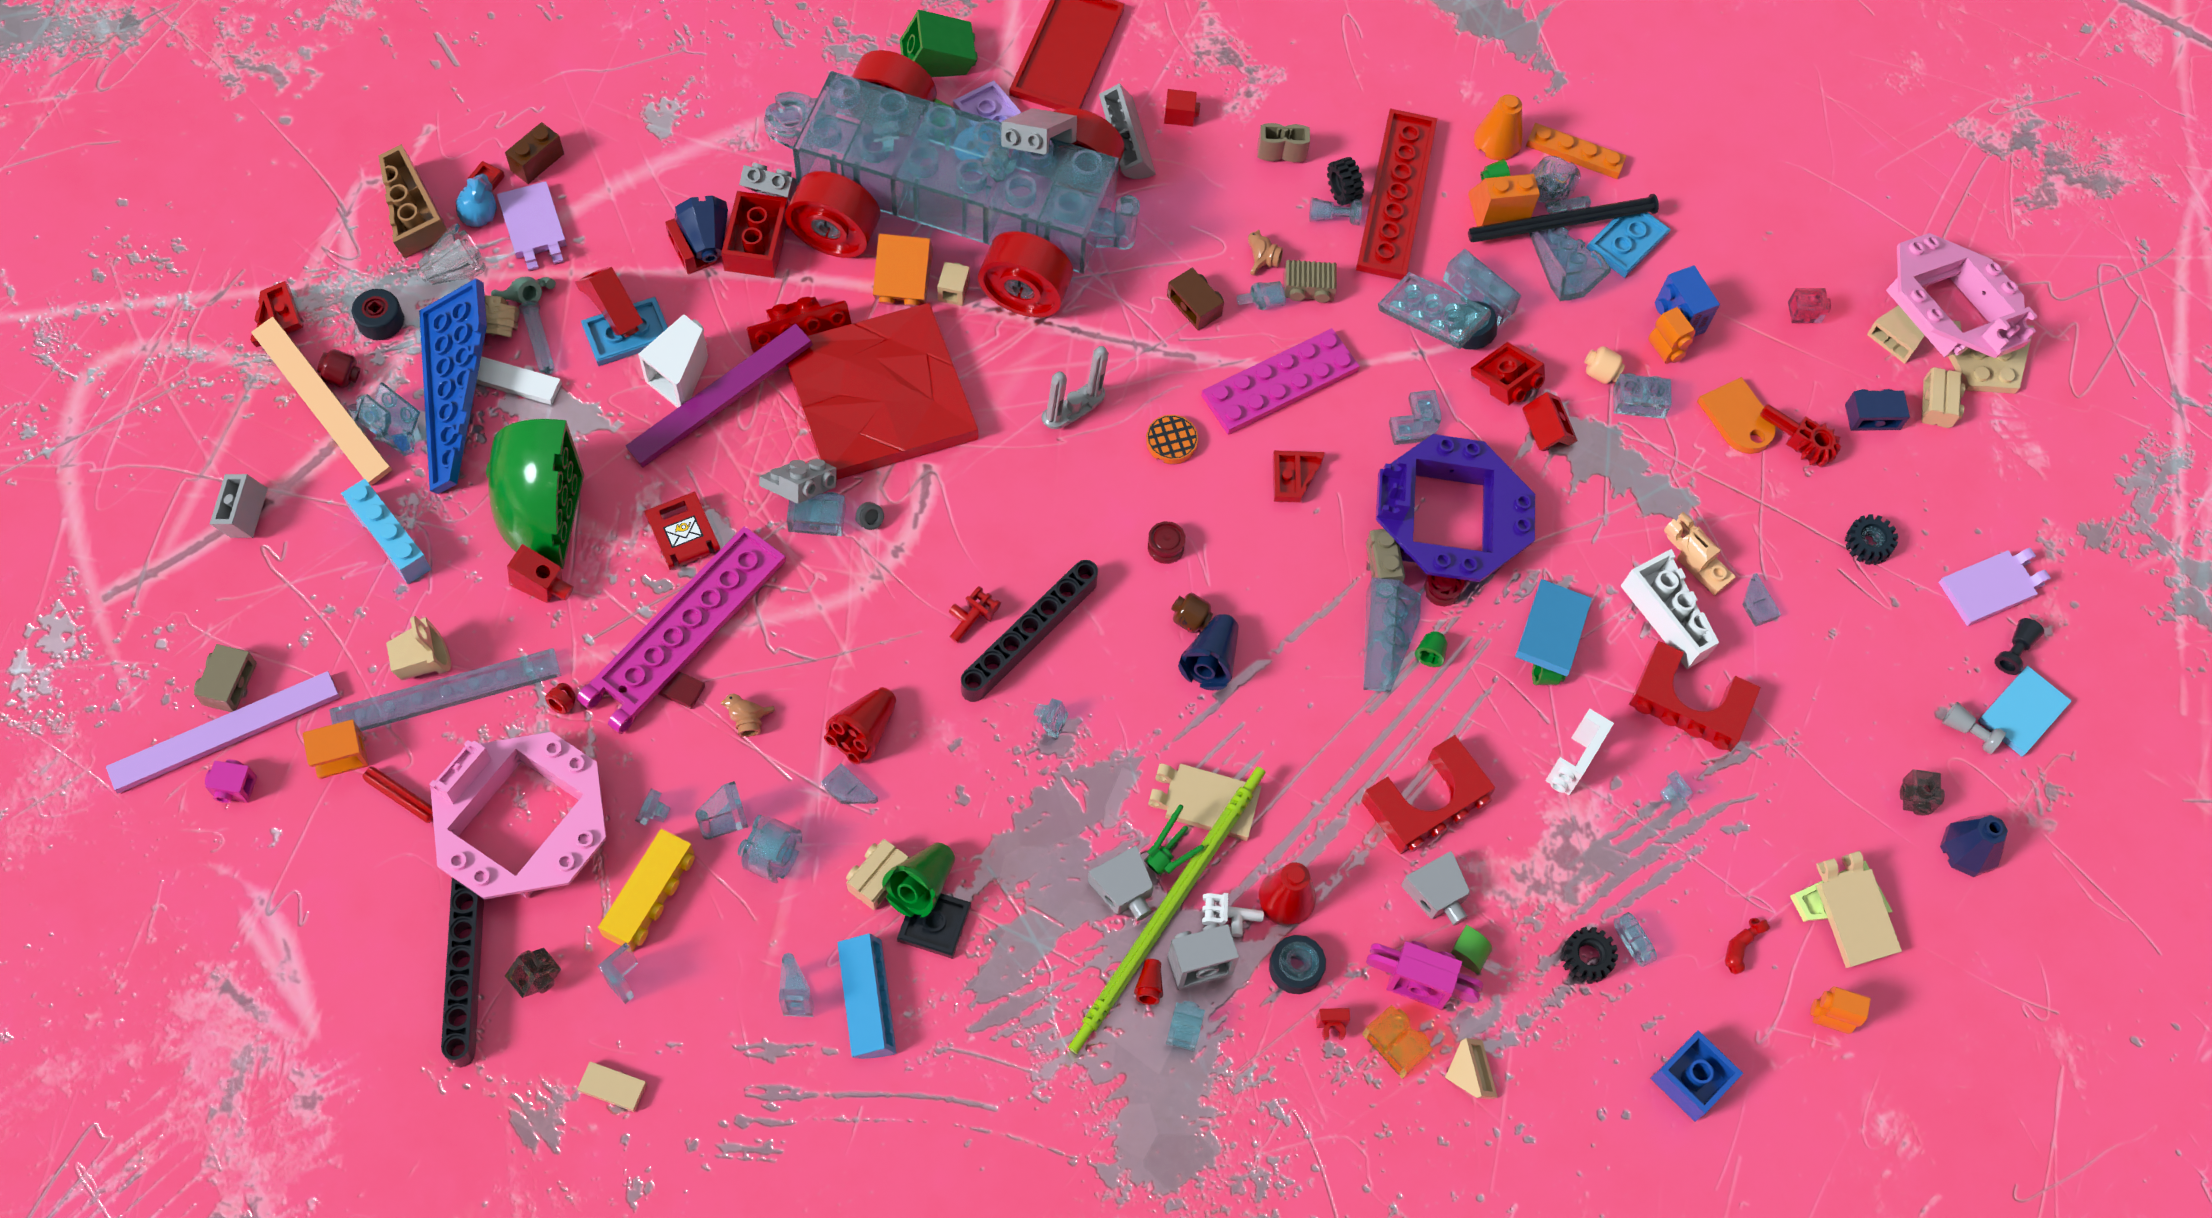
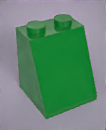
M918 9L900 38L901 55L919 64L931 78L967 75L971 67L975 66L977 62V52H975L974 47L975 34L969 21Z

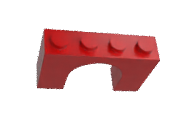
M1658 641L1648 658L1629 705L1635 707L1642 714H1650L1661 719L1666 725L1676 726L1686 731L1692 737L1702 738L1712 743L1718 749L1731 752L1741 738L1761 687L1735 676L1727 686L1718 708L1711 711L1693 710L1679 700L1673 687V678L1684 652Z
M1456 735L1434 747L1428 757V760L1448 786L1450 801L1445 807L1435 811H1423L1413 807L1405 800L1389 777L1368 788L1363 794L1362 803L1400 854L1408 849L1414 852L1425 843L1424 839L1431 835L1433 838L1439 836L1447 829L1446 825L1453 821L1456 824L1469 816L1470 813L1468 811L1475 807L1481 809L1492 800L1491 795L1496 787Z

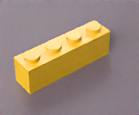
M660 829L598 926L603 937L631 952L634 951L637 945L643 944L648 935L647 928L652 920L656 921L660 917L664 909V901L668 895L672 896L679 886V877L684 870L688 871L694 862L695 856L691 843Z

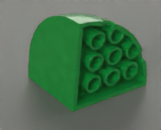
M532 419L510 424L502 428L495 435L491 447L490 460L486 468L490 506L495 524L505 542L514 551L517 552L520 546L524 544L563 569L584 478V472L567 421Z

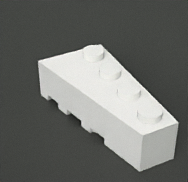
M1672 549L1632 569L1621 584V587L1665 643L1684 652L1681 663L1688 669L1706 659L1719 644V641L1705 614L1700 612L1696 604L1697 598L1693 591H1689L1684 581L1686 576L1682 568L1678 569L1674 561L1676 556Z

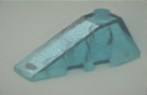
M1564 227L1529 233L1549 285L1559 301H1569L1584 297L1611 271L1610 266L1596 250L1591 252L1585 248V242L1581 239L1574 240L1568 235V230Z
M1371 578L1367 589L1363 690L1391 692L1420 620L1421 594L1399 580Z

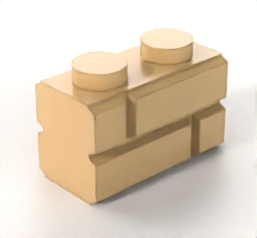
M1936 367L1930 369L1923 380L1922 423L1937 424L1940 427L1950 428L1957 420L1962 418L1964 405H1961L1960 401L1965 392V384L1961 383V372L1946 371V369Z
M885 839L878 845L876 843L872 844L865 853V858L867 859L860 867L855 865L846 877L848 880L846 882L848 891L873 910L888 895L886 886L884 888L882 886L885 874L891 868L909 858Z

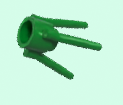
M1181 804L1178 805L1154 845L1147 851L1149 855L1144 859V862L1159 876L1165 871L1170 874L1177 866L1204 849L1203 845H1199L1171 862L1174 856L1169 851L1188 830L1187 826H1183L1165 847L1161 846L1183 810V805Z

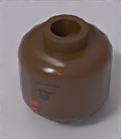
M1192 592L1188 593L1184 598L1179 595L1171 607V610L1175 611L1173 621L1190 633H1195L1198 630L1202 632L1213 616V613L1210 612V603Z

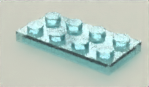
M1408 272L1378 303L1379 311L1458 349H1461L1491 317L1489 308L1411 272Z

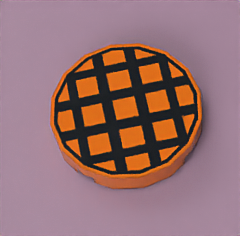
M1164 415L1155 419L1149 425L1146 434V445L1150 454L1156 459L1164 460L1163 462L1167 464H1179L1188 460L1193 455L1198 444V434L1194 425L1186 418L1178 415Z

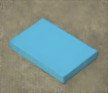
M2027 665L1978 719V722L1991 732L1996 728L2005 731L2006 735L2002 741L2023 757L2071 703V700Z

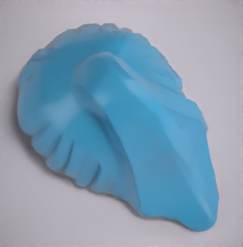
M485 174L467 179V186L460 191L456 199L457 216L463 223L471 227L478 228L479 226L486 225L493 220L496 213L497 205L492 193L493 186Z

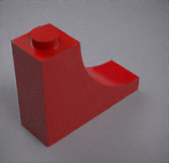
M612 267L596 270L575 282L578 289L594 302L616 336L624 334L625 337H628L639 331L637 326L644 322Z

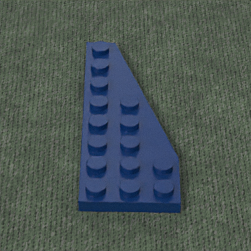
M477 278L419 310L430 491L436 494H440L458 484L487 328L484 282Z

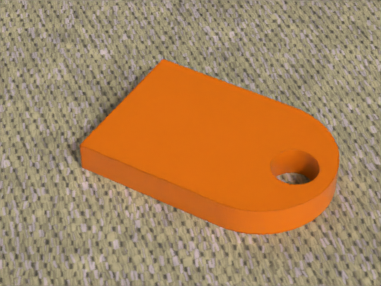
M1742 377L1700 396L1697 401L1725 441L1737 451L1748 454L1759 453L1769 446L1775 436V426L1760 416L1764 406ZM1750 435L1759 436L1762 442L1756 443L1752 441Z

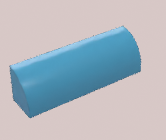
M868 933L837 942L852 1057L870 1059L897 1054L881 939Z

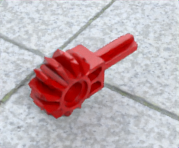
M1768 404L1760 413L1763 419L1790 435L1786 445L1793 448L1796 452H1800L1802 454L1801 460H1809V465L1816 463L1821 467L1826 463L1832 462L1840 451L1841 446L1838 443L1841 437L1835 436V429L1829 430L1826 423L1819 425L1816 421L1814 422L1806 416L1800 423H1797Z

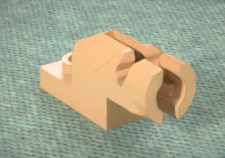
M1682 512L1678 516L1677 521L1673 519L1665 527L1664 532L1667 534V538L1681 551L1677 560L1715 596L1733 582L1736 576L1717 559L1721 549L1706 536L1699 526L1695 527L1694 521Z

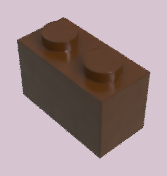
M541 122L505 152L510 171L529 184L563 156L564 151L560 136Z
M1193 267L1168 283L1167 297L1198 331L1222 316L1224 300L1221 294L1214 291L1208 285L1206 278L1202 274H1198Z

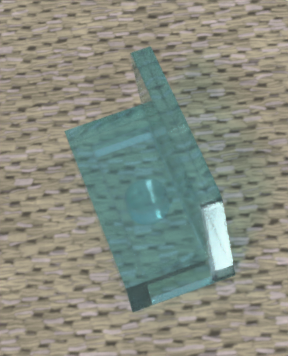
M624 943L597 966L606 983L624 1004L631 1000L634 994L623 976L638 964L627 943Z

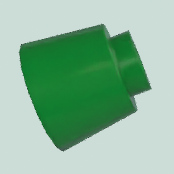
M1505 159L1485 166L1484 171L1480 173L1481 180L1510 176L1509 167Z
M1437 631L1426 634L1415 651L1417 660L1430 667H1440L1443 665L1448 645L1445 636Z
M1533 664L1532 680L1534 685H1558L1560 682H1564L1566 676Z

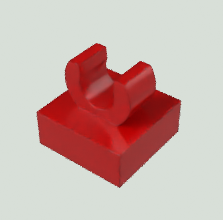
M1349 1008L1319 1009L1316 1015L1317 1028H1323V1039H1329V1030L1332 1028L1339 1032V1040L1344 1039L1346 1026L1350 1021Z

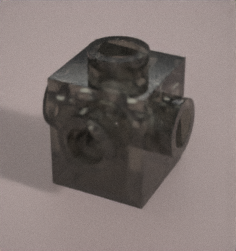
M1915 769L1909 772L1903 778V784L1900 787L1899 793L1900 799L1903 800V810L1913 811L1916 815L1924 816L1933 813L1942 805L1945 793L1941 789V773Z
M545 948L532 952L528 950L517 957L505 977L523 998L537 992L545 993L555 984L554 979L561 971V968Z

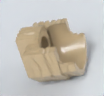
M485 295L486 334H496L512 338L513 330H518L520 309L508 305V301L502 297Z

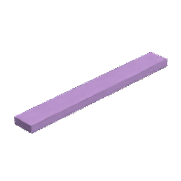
M326 671L107 765L106 769L114 790L119 794L339 699L340 696L330 673Z

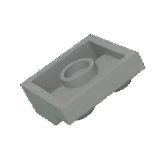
M753 163L752 167L743 166L739 185L754 192L785 197L791 201L796 191L798 180L791 177L792 173L789 171L777 169L776 173L767 171V166Z
M813 459L809 463H805L802 460H793L787 465L774 468L770 472L759 476V486L799 504L835 488L836 467L825 463L821 459Z

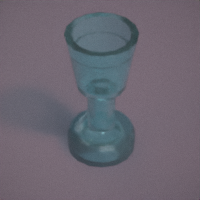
M1311 198L1310 222L1332 220L1333 216L1349 217L1352 225H1360L1362 215L1361 200L1352 201L1350 207L1334 206V203L1330 201Z

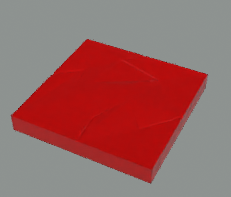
M930 303L809 335L807 337L811 340L812 346L786 364L818 458L836 467V480L978 440V427Z

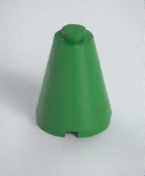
M934 843L891 868L885 874L882 886L883 888L886 886L888 892L886 898L898 912L912 917L914 914L925 917L934 909L955 862V856L951 848L943 843Z

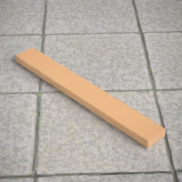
M272 316L251 332L370 486L391 472L392 468L278 321Z

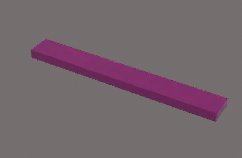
M794 324L625 445L627 450L643 468L811 347V340L797 324Z

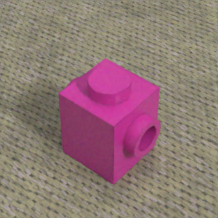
M227 759L226 762L214 761L212 769L206 774L205 787L216 801L231 803L233 800L248 803L257 776L249 766L237 760Z

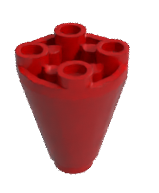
M880 687L878 690H873L833 715L826 722L825 729L827 733L824 735V739L827 744L837 747L842 753L846 754L848 760L853 764H860L861 761L868 760L875 753L894 711L897 701L895 695L889 689Z

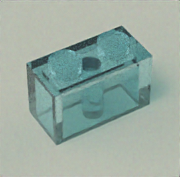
M834 492L821 493L799 504L789 500L786 519L788 532L842 536L846 512L845 495H839Z

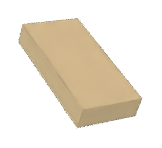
M589 1062L577 1090L582 1094L635 1112L647 1083L638 1078Z

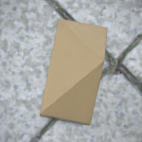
M1470 1038L1461 1040L1445 1078L1476 1098H1498L1483 1041Z

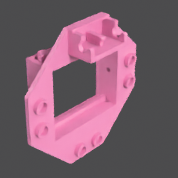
M1931 233L1897 245L1898 277L1886 291L1944 358L1952 354L1958 356L1968 348L1997 358L2023 348L2031 341L2030 337L2036 330L2033 327H2028L2026 321L2027 319H2037V315L2030 307L2025 308L2024 295L2018 289L2016 283L2011 281L2004 274L2001 267L1992 259ZM1950 278L1989 323L1962 333L1923 287Z
M553 732L480 744L476 741L471 742L467 740L461 752L441 775L429 784L438 868L484 900L519 893L528 899L533 891L569 885L607 839L597 762ZM522 762L579 801L515 876L458 836Z

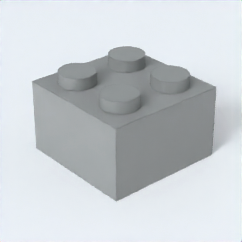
M1218 923L1204 927L1203 931L1194 934L1191 931H1185L1177 934L1174 937L1175 939L1171 940L1167 958L1177 989L1234 973L1239 955L1228 924L1220 926Z

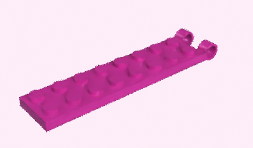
M744 526L589 684L582 688L577 696V701L587 709H592L600 702L604 692H607L622 704L612 714L608 725L619 734L626 732L632 725L634 718L786 562V557ZM622 688L627 689L625 693L619 692Z

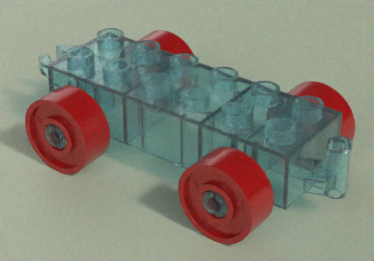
M875 50L864 54L860 58L851 77L830 71L818 98H811L808 95L790 91L778 93L775 96L778 112L796 111L802 117L799 123L792 126L782 124L774 115H767L764 118L765 131L771 139L793 149L798 187L785 211V219L791 231L800 240L822 253L841 258H851L862 254L880 219V211L990 245L978 273V281L984 293L1001 307L1016 314L1028 317H1047L1059 310L1073 277V271L1084 274L1094 248L1117 247L1126 250L1135 244L1137 219L1140 212V203L1137 198L1131 195L1121 197L1116 202L1115 213L1110 210L1116 196L1118 166L1124 153V142L1117 129L1095 113L1079 108H1060L1053 111L1077 116L1076 141L1066 143L1050 138L1049 153L1045 155L1005 148L1001 146V122L935 103L934 100L937 96L936 86L926 70L908 57L886 50Z

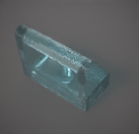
M735 781L722 785L695 814L702 837L706 840L748 827Z
M786 953L782 957L779 1003L783 1016L813 1017L814 1003L810 988L793 954Z

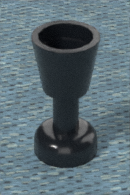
M2030 618L2020 619L2012 639V649L2000 652L1995 658V665L2009 675L2019 674L2024 664L2020 656L2024 650H2029L2044 634L2043 626Z

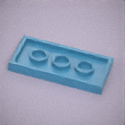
M1541 579L1515 657L1567 677L1571 670L1592 598Z

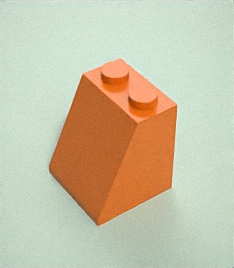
M1525 174L1485 178L1472 188L1468 195L1478 227L1530 218L1540 193L1535 175Z
M879 234L873 296L875 299H879V303L892 305L894 301H902L905 306L910 307L926 303L933 255V246L930 238Z

